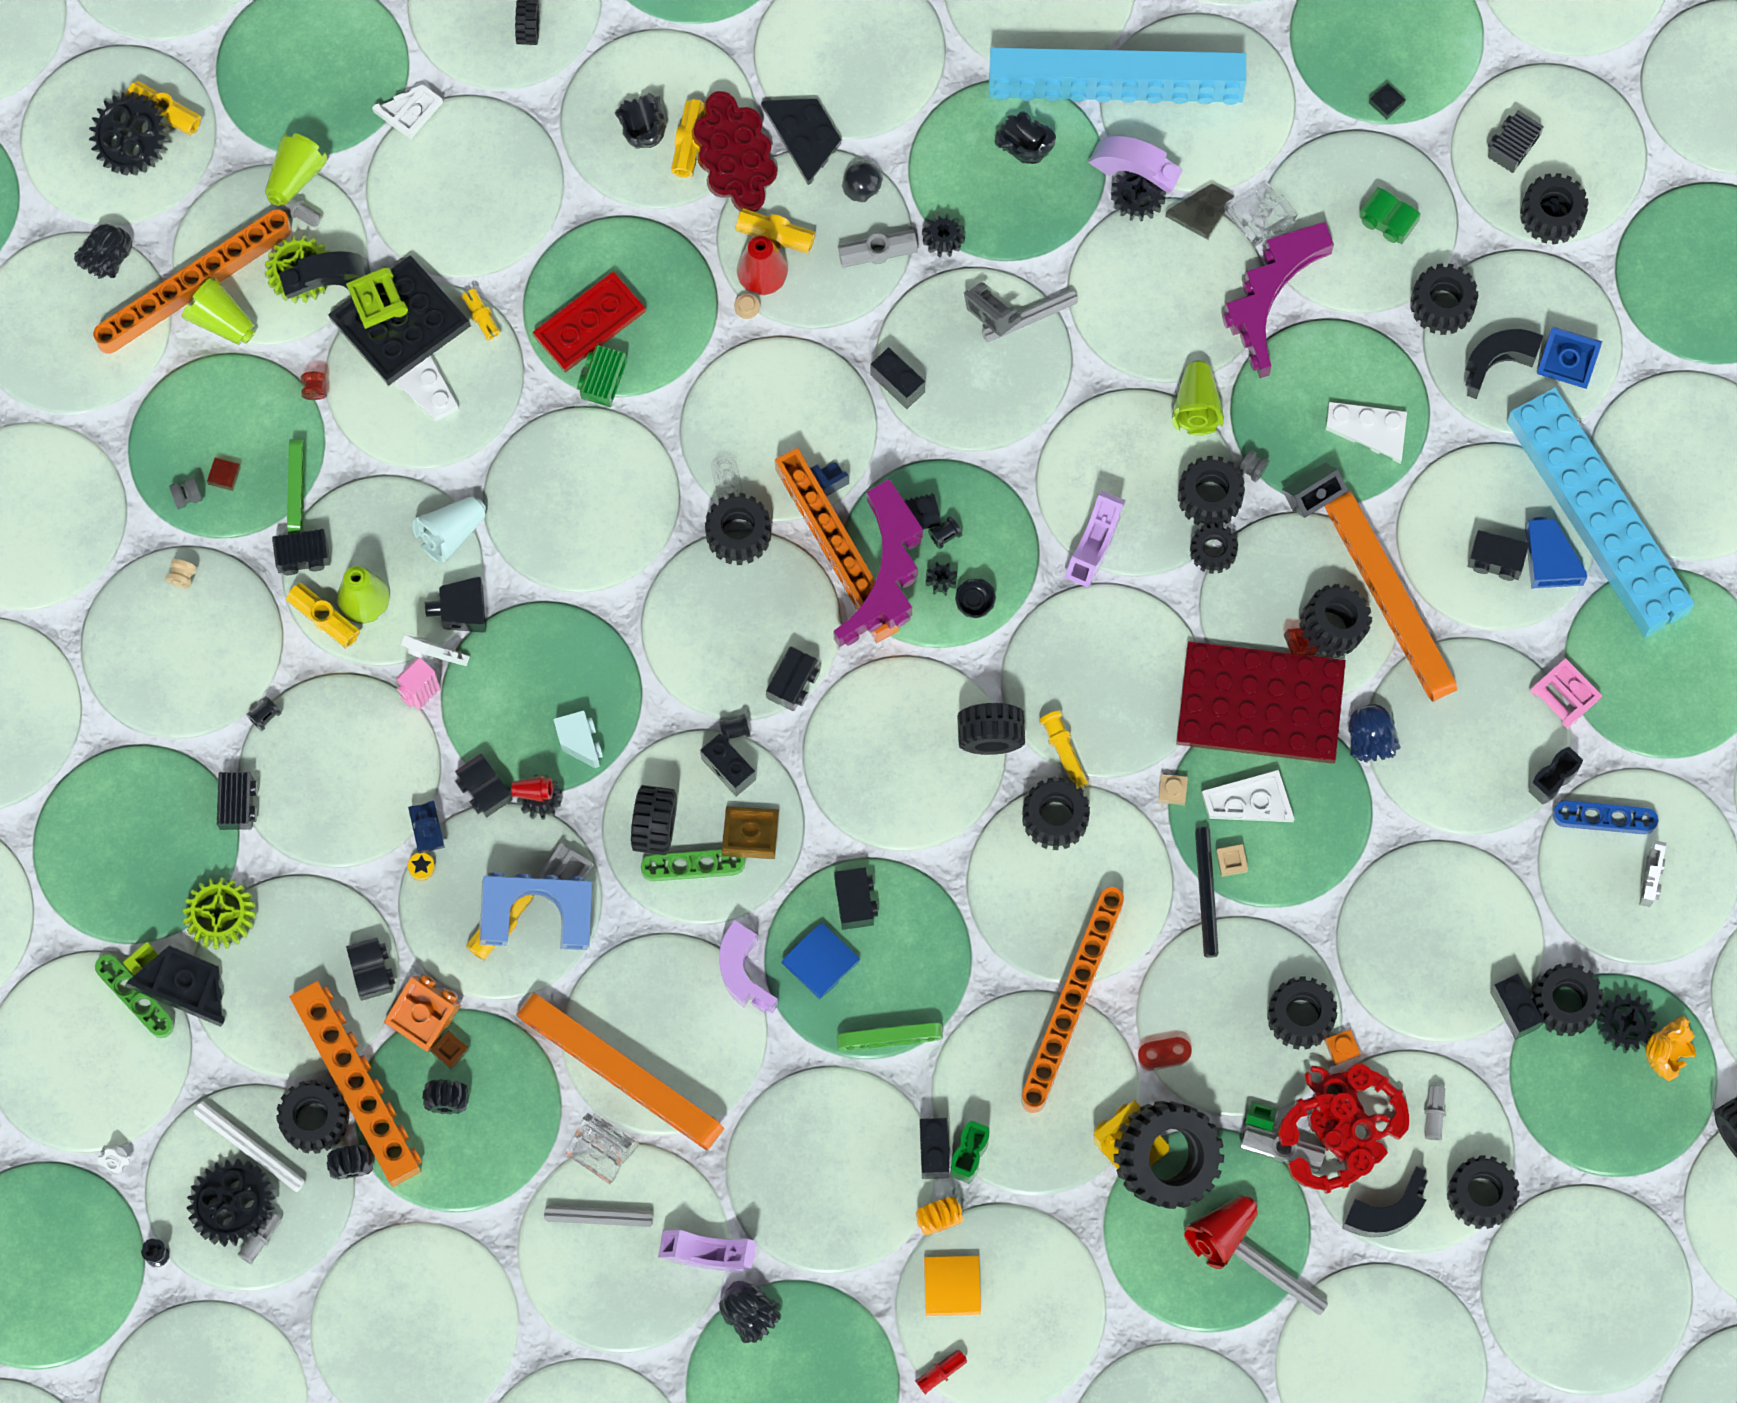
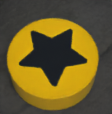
M416 853L408 861V871L414 879L424 881L434 874L435 864L430 855Z

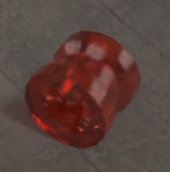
M316 371L302 374L301 383L304 386L301 390L302 398L307 400L326 398L327 389L324 387L327 381L326 374Z

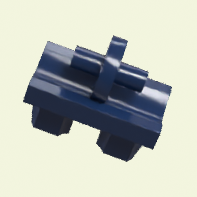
M430 801L422 805L409 806L408 810L418 853L421 854L445 848L435 802Z

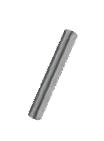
M1069 290L1017 313L1021 316L1022 321L1002 336L1077 304L1078 298L1073 290ZM988 326L982 329L986 342L1000 338Z
M546 1206L544 1218L547 1222L651 1227L653 1224V1213L651 1211Z
M1243 1240L1241 1241L1234 1253L1236 1256L1316 1314L1321 1315L1328 1306L1327 1301Z

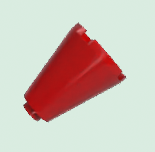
M765 236L752 238L737 264L739 283L745 290L758 293L759 295L775 293L783 286L788 274V265L784 256L773 242Z
M1239 1195L1185 1227L1187 1231L1184 1233V1238L1188 1246L1198 1257L1203 1254L1209 1259L1206 1262L1207 1265L1215 1269H1223L1258 1216V1206L1251 1197Z

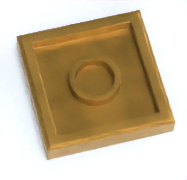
M726 806L722 856L775 859L779 810Z

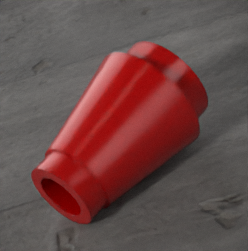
M544 775L512 782L513 797L545 802L546 799L552 798L551 778H545Z

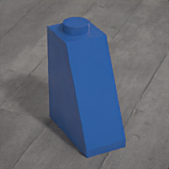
M1535 517L1529 520L1525 528L1526 542L1529 543L1527 554L1531 589L1584 586L1587 572L1556 520L1547 519L1546 517Z

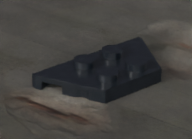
M818 99L762 101L761 107L807 185H810L821 167L823 168L829 161L830 155L835 153L841 145V138Z
M170 945L125 984V987L220 1027L224 1024L225 1020L221 1010L222 992L219 987V966Z

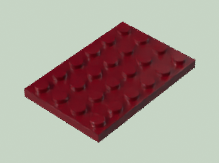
M1188 641L1176 745L1335 764L1346 660Z

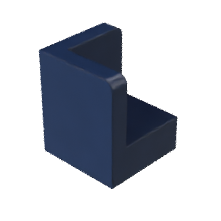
M836 462L823 469H820L818 464L810 468L826 497L849 484L848 473L846 471L842 472Z

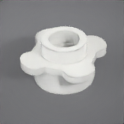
M109 1146L106 1148L104 1155L98 1157V1163L114 1173H120L122 1167L128 1165L130 1161L125 1150L118 1146Z

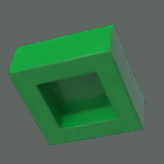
M1251 1101L1245 1124L1262 1130L1272 1131L1278 1109Z

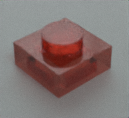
M214 458L207 479L208 485L233 491L241 469L240 464Z
M1300 628L1287 629L1283 634L1292 657L1315 655L1318 648L1315 645L1312 648L1308 645L1309 640L1308 638H1303L1302 633L1304 630Z

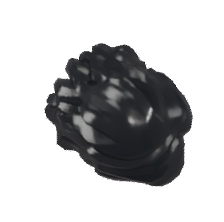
M648 93L647 95L640 96L638 102L636 98L632 99L631 102L624 100V104H620V107L615 110V115L623 127V136L636 149L657 146L664 136L667 126L665 125L666 121L660 108L662 105L660 103V96L655 97L652 93Z
M1020 111L1017 116H1007L1008 120H1005V124H1002L1001 129L996 132L995 145L1013 155L1021 163L1026 164L1041 162L1051 152L1056 141V135L1048 125L1041 124L1036 120L1032 122L1031 117L1025 111Z
M107 223L100 224L92 229L86 242L74 253V261L77 262V266L81 267V269H88L89 274L94 273V276H98V279H102L107 275L110 278H115L118 273V265L130 255L132 248L130 234L120 227Z
M733 1282L726 1289L724 1297L719 1303V1310L726 1324L734 1326L736 1333L739 1334L743 1343H757V1340L761 1341L763 1335L769 1334L766 1327L774 1329L775 1323L781 1320V1314L778 1311L781 1305L775 1302V1300L768 1298L759 1286L747 1282Z

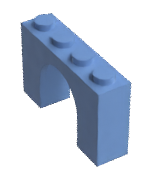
M489 873L482 880L479 945L506 946L508 943L510 908L518 899L524 896L540 895L551 900L560 912V949L587 950L590 944L592 881H585L584 877H570L569 880H558V876L545 875L542 876V879H534L529 874H516L515 877H505L504 873Z

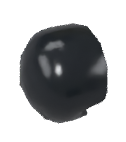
M859 161L852 164L846 170L843 176L842 188L845 195L851 200L866 202L870 197L878 194L883 178L880 170L874 164L867 161Z
M969 579L963 582L957 589L955 601L958 610L966 617L981 618L994 608L996 595L994 588L986 580Z

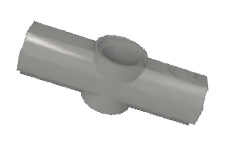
M912 229L888 235L875 233L868 237V239L838 245L842 268L870 262L882 264L889 258L918 253L915 233ZM875 246H881L884 248L880 252L872 250V248Z
M1246 1125L1240 1149L1270 1157L1277 1162L1289 1163L1295 1158L1302 1157L1309 1163L1311 1170L1320 1171L1326 1148L1298 1140L1297 1144L1288 1146L1289 1153L1287 1155H1282L1276 1149V1144L1280 1142L1278 1134Z

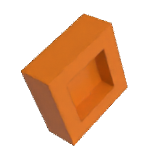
M1350 1029L1326 1038L1324 1041L1335 1066L1361 1055Z

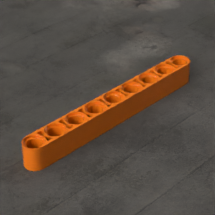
M279 209L268 212L98 324L93 331V337L98 348L106 354L116 352L193 301V295L209 278L212 279L214 277L219 282H222L272 249L275 244L281 243L283 238L287 239L291 234V225L287 214ZM275 223H284V225L280 228L273 227ZM256 236L263 237L258 242H252V239ZM235 250L241 251L237 256L230 255ZM214 264L220 265L216 270H209ZM190 279H199L195 284H187ZM169 293H177L172 299L166 298ZM148 307H156L153 312L145 313ZM134 321L130 327H123L125 322ZM112 335L109 341H101L104 336Z
M1348 490V492L1325 505V509L1429 699L1434 702L1457 691V684L1356 499Z
M1108 887L1100 894L1026 1081L1021 1103L1023 1108L1030 1113L1041 1111L1046 1104L1119 919L1124 896L1121 890L1116 887ZM1107 897H1114L1118 900V905L1109 907L1105 904L1104 900ZM1104 921L1109 925V928L1106 931H1099L1095 928V923ZM1090 945L1096 946L1099 949V953L1091 956L1086 953L1085 948ZM1078 970H1086L1090 977L1086 980H1080L1076 977L1075 973ZM1070 994H1075L1080 998V1002L1071 1005L1065 998ZM1059 1019H1066L1070 1022L1071 1026L1063 1030L1057 1027L1056 1022ZM1051 1043L1059 1045L1061 1051L1057 1054H1050L1046 1047ZM1040 1068H1046L1051 1072V1076L1047 1079H1041L1037 1076L1036 1072ZM1030 1093H1037L1040 1095L1041 1101L1037 1104H1031L1026 1097Z
M532 992L516 1013L531 1028L703 1149L708 1151L725 1129L714 1118L539 995Z

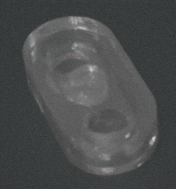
M728 454L716 456L711 463V471L718 499L724 497L725 500L729 499L728 494L734 493V497H739L740 493H743V487L736 460ZM722 463L729 465L727 469H721L719 466ZM728 487L735 489L732 493H727L725 490Z

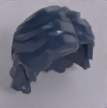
M1369 704L1352 713L1348 732L1352 736L1350 755L1353 758H1358L1359 761L1364 760L1367 763L1370 759L1377 761L1378 755L1381 760H1385V758H1393L1396 755V750L1401 748L1398 743L1399 740L1395 735V721L1384 707L1377 704Z

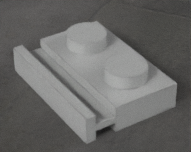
M560 843L536 879H542V876L545 875L558 876V880H569L570 877L586 878L593 867V863Z

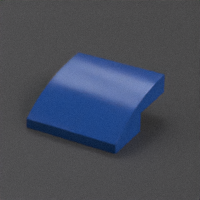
M821 923L781 963L817 998L821 999L838 984L844 975L859 963L860 958Z

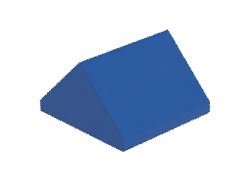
M1552 326L1537 374L1587 389L1603 341Z

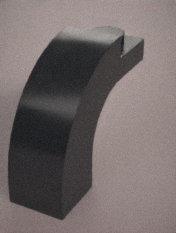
M335 251L298 260L299 265L280 272L279 277L284 294L290 299L312 289L327 285H340L348 289L346 283L368 275L371 271L367 259L353 252Z
M1508 329L1494 333L1481 341L1470 355L1465 369L1470 371L1465 386L1470 387L1467 396L1477 399L1486 373L1497 363L1513 361L1533 367L1544 335L1529 330Z
M1415 1167L1403 1197L1392 1206L1374 1207L1355 1199L1342 1229L1359 1236L1375 1238L1389 1236L1406 1228L1418 1216L1426 1202V1199L1417 1196V1193L1423 1194L1428 1180L1424 1179L1426 1170Z

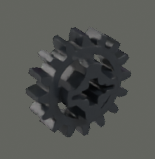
M1124 171V177L1121 175L1116 176L1117 183H1112L1111 190L1113 192L1111 193V200L1115 201L1114 209L1121 208L1120 216L1123 217L1128 213L1130 214V221L1135 216H1138L1140 222H1142L1144 215L1152 219L1153 211L1161 212L1162 206L1160 204H1165L1166 197L1164 195H1166V191L1145 177L1133 172ZM1142 188L1140 195H1138V199L1135 200L1137 192H1139V189Z
M1627 993L1622 1000L1621 996L1617 994L1614 997L1615 1003L1608 999L1605 1003L1607 1009L1601 1008L1599 1014L1603 1017L1598 1018L1596 1024L1603 1027L1598 1031V1034H1605L1607 1036L1604 1041L1605 1044L1609 1042L1614 1043V1051L1621 1046L1623 1053H1627L1630 1047H1632L1634 1052H1638L1640 1049L1639 1044L1646 1047L1648 1043L1647 1038H1651L1654 1034L1650 1029H1654L1657 1026V1022L1651 1021L1656 1013L1647 1011L1650 1005L1649 1002L1644 1005L1640 1004V996L1635 1000H1631L1630 993ZM1619 1007H1629L1627 1010L1624 1011H1615V1009ZM1638 1012L1641 1014L1644 1022L1640 1020ZM1629 1015H1631L1629 1019L1630 1026L1626 1028V1030L1623 1032L1624 1020L1627 1019ZM1610 1024L1613 1025L1616 1035L1611 1030ZM1631 1035L1635 1037L1639 1036L1638 1038L1633 1040H1625L1626 1037Z

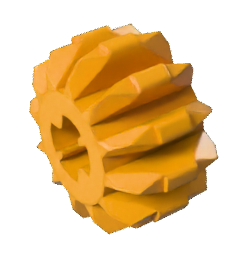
M954 1197L931 1202L920 1207L915 1213L918 1227L925 1235H932L955 1227L964 1219L962 1208Z

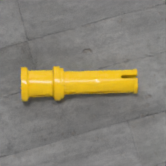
M1061 711L1051 712L1041 717L1039 722L1041 725H1044L1047 731L1049 745L1055 746L1069 780L1076 783L1075 788L1081 787L1083 789L1084 786L1089 785V782L1069 741L1071 733L1066 731L1061 719Z

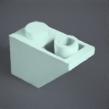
M580 711L553 719L562 751L593 768L600 767L598 758L603 756L599 742L593 743L591 734L596 733L592 717L586 719L585 712Z

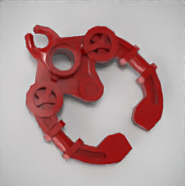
M1355 1064L1347 1072L1330 1074L1322 1067L1311 1066V1072L1321 1074L1322 1079L1318 1083L1312 1081L1311 1073L1306 1072L1304 1074L1307 1085L1315 1094H1327V1087L1329 1085L1335 1086L1339 1093H1347L1353 1096L1357 1108L1363 1112L1364 1108L1357 1097V1092H1363L1370 1086L1377 1093L1380 1090L1384 1091L1390 1097L1388 1103L1392 1105L1395 1113L1387 1123V1125L1391 1124L1393 1127L1388 1135L1400 1140L1408 1131L1409 1112L1407 1103L1402 1095L1404 1091L1401 1088H1395L1389 1082L1390 1078L1371 1070L1364 1064ZM1314 1108L1308 1116V1126L1324 1146L1323 1137L1335 1127L1337 1120L1330 1116L1328 1109L1318 1112L1317 1108ZM1380 1142L1375 1143L1371 1154L1374 1158V1164L1380 1163L1388 1154V1151ZM1330 1150L1338 1157L1337 1161L1340 1164L1345 1162L1348 1154L1346 1151Z
M1317 1093L1312 1098L1305 1100L1302 1098L1297 1099L1296 1104L1282 1119L1277 1132L1281 1146L1297 1144L1300 1134L1296 1123L1301 1117L1307 1116V1110L1317 1108L1318 1112L1328 1109L1330 1116L1338 1121L1336 1126L1323 1137V1144L1326 1148L1330 1150H1343L1348 1153L1345 1158L1346 1169L1337 1171V1177L1328 1179L1326 1175L1320 1177L1312 1175L1309 1163L1302 1157L1295 1158L1287 1163L1290 1176L1296 1182L1314 1190L1324 1191L1325 1194L1331 1193V1190L1339 1187L1347 1188L1349 1184L1355 1182L1361 1176L1370 1173L1374 1167V1158L1371 1154L1376 1140L1388 1136L1393 1129L1392 1125L1388 1124L1383 1131H1379L1376 1128V1123L1379 1120L1387 1123L1390 1121V1117L1383 1114L1368 1116L1357 1108L1355 1099L1347 1093H1338L1336 1095H1321ZM1358 1124L1362 1125L1366 1130L1364 1139L1358 1138L1355 1133Z

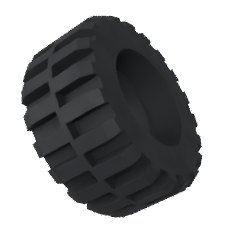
M1155 1101L1154 1105L1146 1104L1140 1107L1141 1112H1133L1128 1117L1131 1122L1128 1125L1122 1124L1119 1129L1123 1133L1121 1139L1116 1138L1114 1146L1119 1148L1118 1154H1114V1163L1120 1164V1168L1116 1170L1118 1177L1125 1180L1123 1185L1128 1191L1133 1192L1135 1197L1158 1207L1175 1209L1178 1206L1185 1208L1191 1205V1201L1199 1202L1204 1198L1202 1194L1204 1191L1211 1192L1215 1187L1212 1181L1214 1178H1220L1222 1171L1218 1170L1219 1163H1224V1155L1219 1152V1148H1223L1224 1145L1222 1139L1216 1137V1134L1219 1132L1216 1125L1209 1123L1210 1118L1206 1114L1198 1112L1196 1108L1173 1101ZM1169 1129H1176L1184 1135L1187 1141V1162L1178 1175L1169 1180H1161L1154 1175L1150 1167V1149L1155 1139L1161 1133Z

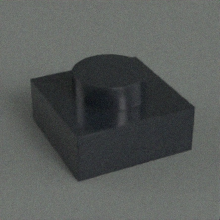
M1387 83L1370 98L1369 104L1387 120L1405 104L1406 99Z

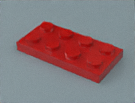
M613 271L532 333L534 338L566 373L586 358L589 352H594L596 345L602 346L646 312V308Z

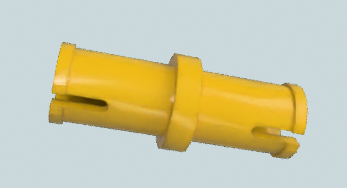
M475 288L468 290L471 297L466 292L461 297L472 313L471 318L473 322H477L487 341L494 339L489 329H491L496 337L501 331L490 315V308L485 307Z

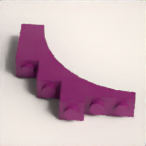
M1325 222L1268 239L1265 250H1263L1264 260L1267 265L1246 271L1245 281L1242 282L1243 290L1247 297L1228 302L1225 305V311L1222 314L1224 326L1226 329L1230 328L1233 336L1240 334L1243 347L1248 348L1251 354L1249 356L1250 366L1253 371H1257L1259 378L1270 376L1272 367L1266 345V323L1274 300L1296 273L1311 263L1332 254L1334 243Z
M889 479L867 491V502L876 517L882 538L881 567L875 585L864 604L849 620L833 631L834 640L839 648L844 644L847 646L852 645L860 638L859 635L866 631L873 632L883 624V621L891 629L894 626L901 627L905 625L912 616V606L900 587L906 588L916 581V577H918V568L905 548L912 549L921 542L923 528Z

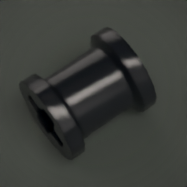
M951 516L947 517V521L940 526L928 530L932 541L938 549H942L944 544L953 538H960L963 535L957 522Z
M265 696L263 702L253 712H248L246 716L260 731H263L265 725L275 716H280L282 713Z
M741 714L740 718L725 722L724 720H719L722 736L728 742L729 739L744 735L750 737L745 714Z
M151 1238L143 1243L142 1257L151 1266L161 1267L168 1262L170 1252L161 1240ZM153 1248H157L159 1250V1256L157 1258L153 1256Z

